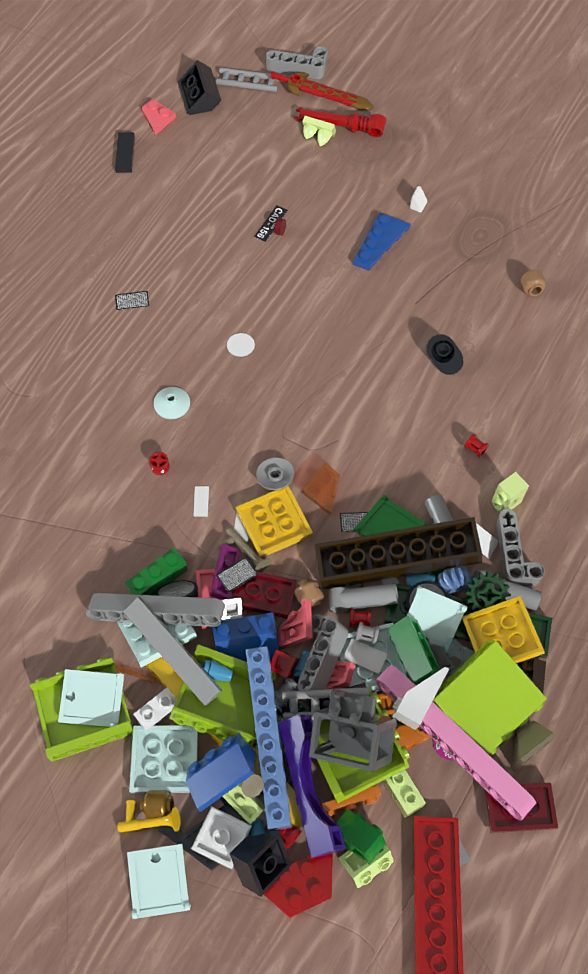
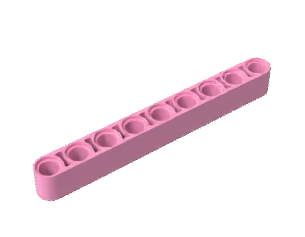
M389 665L376 679L378 687L394 702L398 696L403 698L406 692L416 686L393 665ZM432 701L419 726L512 816L518 820H523L536 804L535 799Z

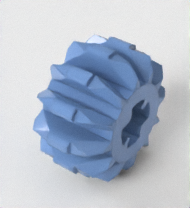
M456 566L444 570L437 577L438 584L446 591L447 595L465 590L469 587L467 583H473L471 573L465 566Z

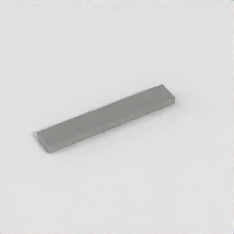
M137 597L123 611L205 706L222 691L141 597Z

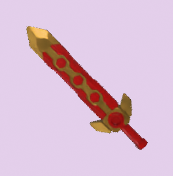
M275 71L271 72L270 78L288 83V88L294 95L300 96V90L360 110L374 108L367 98L306 79L309 77L307 73H295L288 77Z

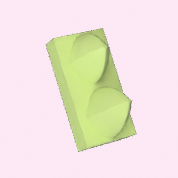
M304 116L303 133L306 139L311 138L318 132V143L321 147L328 142L331 136L334 137L336 133L334 124Z
M240 783L223 795V798L251 825L265 810V805L263 804L262 796L246 797L241 790L242 783Z

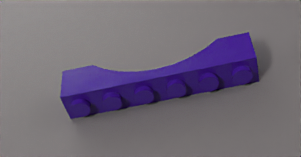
M299 714L279 722V733L283 740L285 758L289 764L290 778L294 785L296 802L300 809L301 823L305 829L307 848L311 858L325 856L346 849L340 825L324 810L313 785L311 773L312 758L309 757L313 728L311 715Z

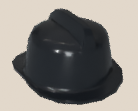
M438 334L428 341L427 353L440 372L446 375H453L461 370L463 355L449 336Z

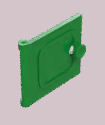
M383 495L354 527V530L365 536L424 526L426 523L389 500L386 495Z

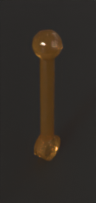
M118 665L116 668L118 673L148 680L151 684L157 682L155 676L149 677L130 671L122 665Z

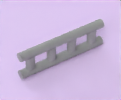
M222 67L219 69V74H223L222 79H216V85L277 92L278 86L274 85V81H279L271 79V74ZM229 75L238 76L237 81L228 80ZM244 77L253 78L252 82H244L243 80ZM259 79L268 80V84H260Z
M369 688L336 689L369 696ZM333 689L282 691V699L289 700L290 713H283V721L299 714L311 715L312 720H314V712L320 710L319 698H330L331 690ZM298 699H311V712H298Z

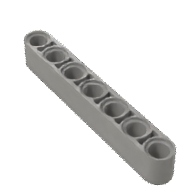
M95 593L91 598L86 615L98 621L132 622L123 611L137 597H141L164 624L216 627L221 624L225 603L215 598Z

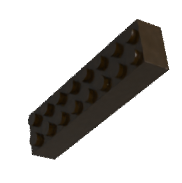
M475 517L315 544L320 583L323 589L449 569L456 566L482 563L483 556Z

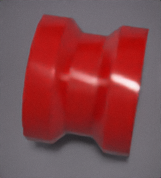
M155 452L150 456L149 462L154 474L164 475L169 471L170 465L165 453Z

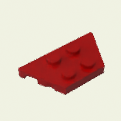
M333 853L311 858V855L292 863L286 872L263 895L289 918L331 899Z

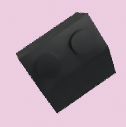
M278 831L246 837L229 853L242 886L260 897L292 865Z

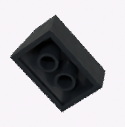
M196 60L178 80L189 115L212 111L222 101L211 68L199 60Z

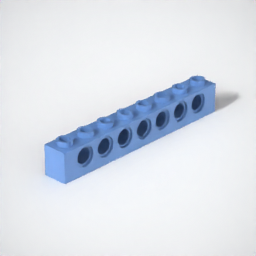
M267 646L246 649L261 777L264 782L263 793L268 830L292 828L269 651Z

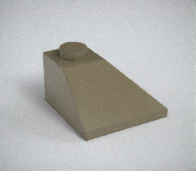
M534 720L529 724L526 723L522 727L516 728L518 733L513 737L512 769L516 771L549 744L556 735Z

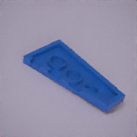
M379 213L358 251L353 265L369 271L382 257V254L388 251L392 244L398 241L402 234L410 228V223Z

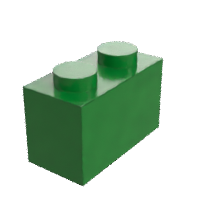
M347 809L336 822L340 825L345 847L369 865L386 845L381 828L375 824L370 825L367 823L366 819L358 812L354 814Z

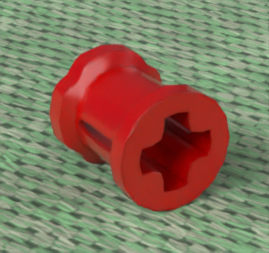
M472 434L464 445L466 449L469 448L475 452L478 458L485 453L489 446L488 443H483L476 438L475 434Z
M350 609L349 627H353V625L359 626L360 622L370 627L371 610L359 612Z

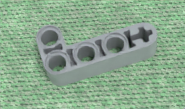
M322 46L316 47L313 56L271 50L266 53V69L269 72L275 71L276 73L286 75L304 72L309 74L307 78L321 79L324 77L327 67L328 50Z
M503 509L496 521L503 578L522 586H536L543 578L545 569L537 562L524 563L517 515L511 509ZM505 536L511 537L512 541L507 540ZM507 554H512L515 559L509 558ZM530 572H535L538 577L532 576ZM510 573H516L518 577L515 578L511 576Z
M322 615L312 616V634L316 637V640L298 680L297 687L299 690L326 689L348 636L347 628L336 618Z

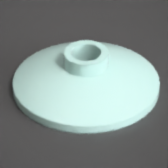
M178 387L162 389L154 398L155 411L165 419L180 418L187 413L190 407L188 394Z

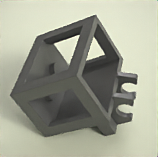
M333 689L331 690L329 707L314 712L309 757L373 772L392 762L397 718L375 714L376 697ZM330 719L328 741L318 745L321 720ZM333 752L347 754L355 757L369 759V763H363L329 754Z

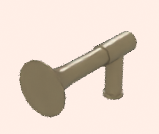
M233 527L226 531L229 537L216 546L219 551L223 543L230 546L235 542L254 562L257 572H263L271 562L270 558L263 559L259 557Z
M257 774L251 775L241 784L243 794L250 798L258 796L264 787L262 778Z

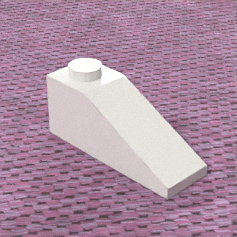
M444 667L406 692L403 698L398 696L392 707L395 709L392 717L397 718V720L416 730L421 724L449 669Z

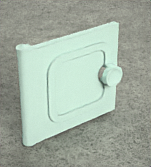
M419 586L407 616L418 620L427 642L443 646L447 653L462 616L467 611V606Z
M65 669L58 722L106 727L118 725L124 674Z
M183 844L127 852L133 919L190 910L191 905L188 896Z

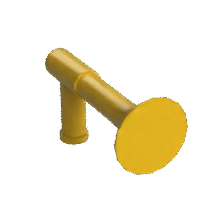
M127 800L126 821L119 822L117 825L118 832L141 830L157 826H171L174 831H178L181 821L176 807L172 808L170 814L163 817L134 820L136 801Z

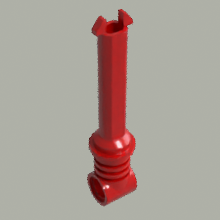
M302 107L296 109V112H300L299 117L294 116L297 122L299 120L303 121L304 116L334 124L335 126L348 127L349 130H352V133L359 130L363 132L364 130V132H368L373 137H381L386 124V118L381 114H374L369 118V116L365 117V115L361 117L358 112L348 116L305 110Z

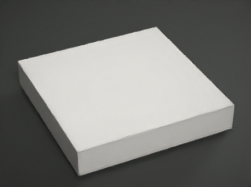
M211 806L191 849L232 870L234 864L229 853L244 838L248 837L252 826Z

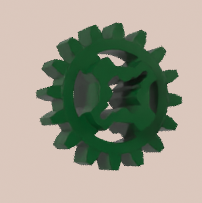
M487 571L485 576L478 572L479 578L472 576L471 578L474 582L467 583L470 590L465 591V594L470 595L466 601L472 603L470 605L472 610L477 608V611L507 601L505 598L511 596L509 592H506L510 586L503 584L505 579L503 577L499 578V574L496 572L492 576L490 571ZM493 581L499 585L500 589L494 588ZM489 589L492 593L486 597L484 593H487ZM475 597L481 598L483 605L478 604Z

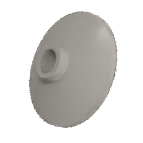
M270 458L258 466L256 477L259 484L264 488L280 490L287 487L293 481L294 468L289 461L283 458Z

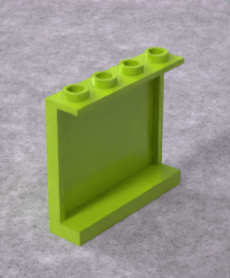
M489 639L441 684L433 702L489 756H492L502 742H506L512 737V732L517 727H522L526 724L528 717L543 707V702L547 698L497 641Z
M198 644L194 659L201 666L205 659H212L232 669L231 680L229 682L214 680L222 691L207 706L183 682L169 719L174 720L179 725L191 726L198 732H207L215 735L220 740H225L229 736L234 737L240 733L252 747L256 739V729L247 662ZM272 672L273 683L277 675L275 672Z
M108 657L98 659L97 663L79 665L75 669L79 671L118 673L113 658ZM65 671L58 672L56 676L51 678H39L35 683L30 684V688L34 692L47 749H45L46 755L51 762L133 734V726L123 690L118 725L106 727L58 722Z
M369 688V696L376 697L375 714L389 716L385 709L381 711L379 705L382 703L377 692L372 693ZM330 719L321 720L318 745L328 741ZM396 729L392 762L373 772L317 759L338 803L409 768L407 759L410 756L405 746L400 747L398 743L400 737ZM333 752L329 754L363 763H369V759L355 757L347 754H342L338 752Z

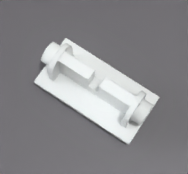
M167 687L133 715L147 731L172 711L177 699Z

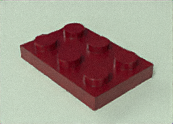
M257 572L258 575L233 590L231 599L241 597L242 609L263 614L273 613L274 616L287 619L290 614L297 580Z
M551 782L520 784L536 801L534 807L523 820H518L512 816L485 790L490 833L558 829Z

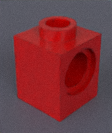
M276 650L271 661V671L283 677L292 678V672L299 658L284 651Z

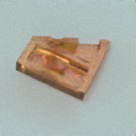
M324 463L302 489L301 493L330 515L333 511L340 474Z

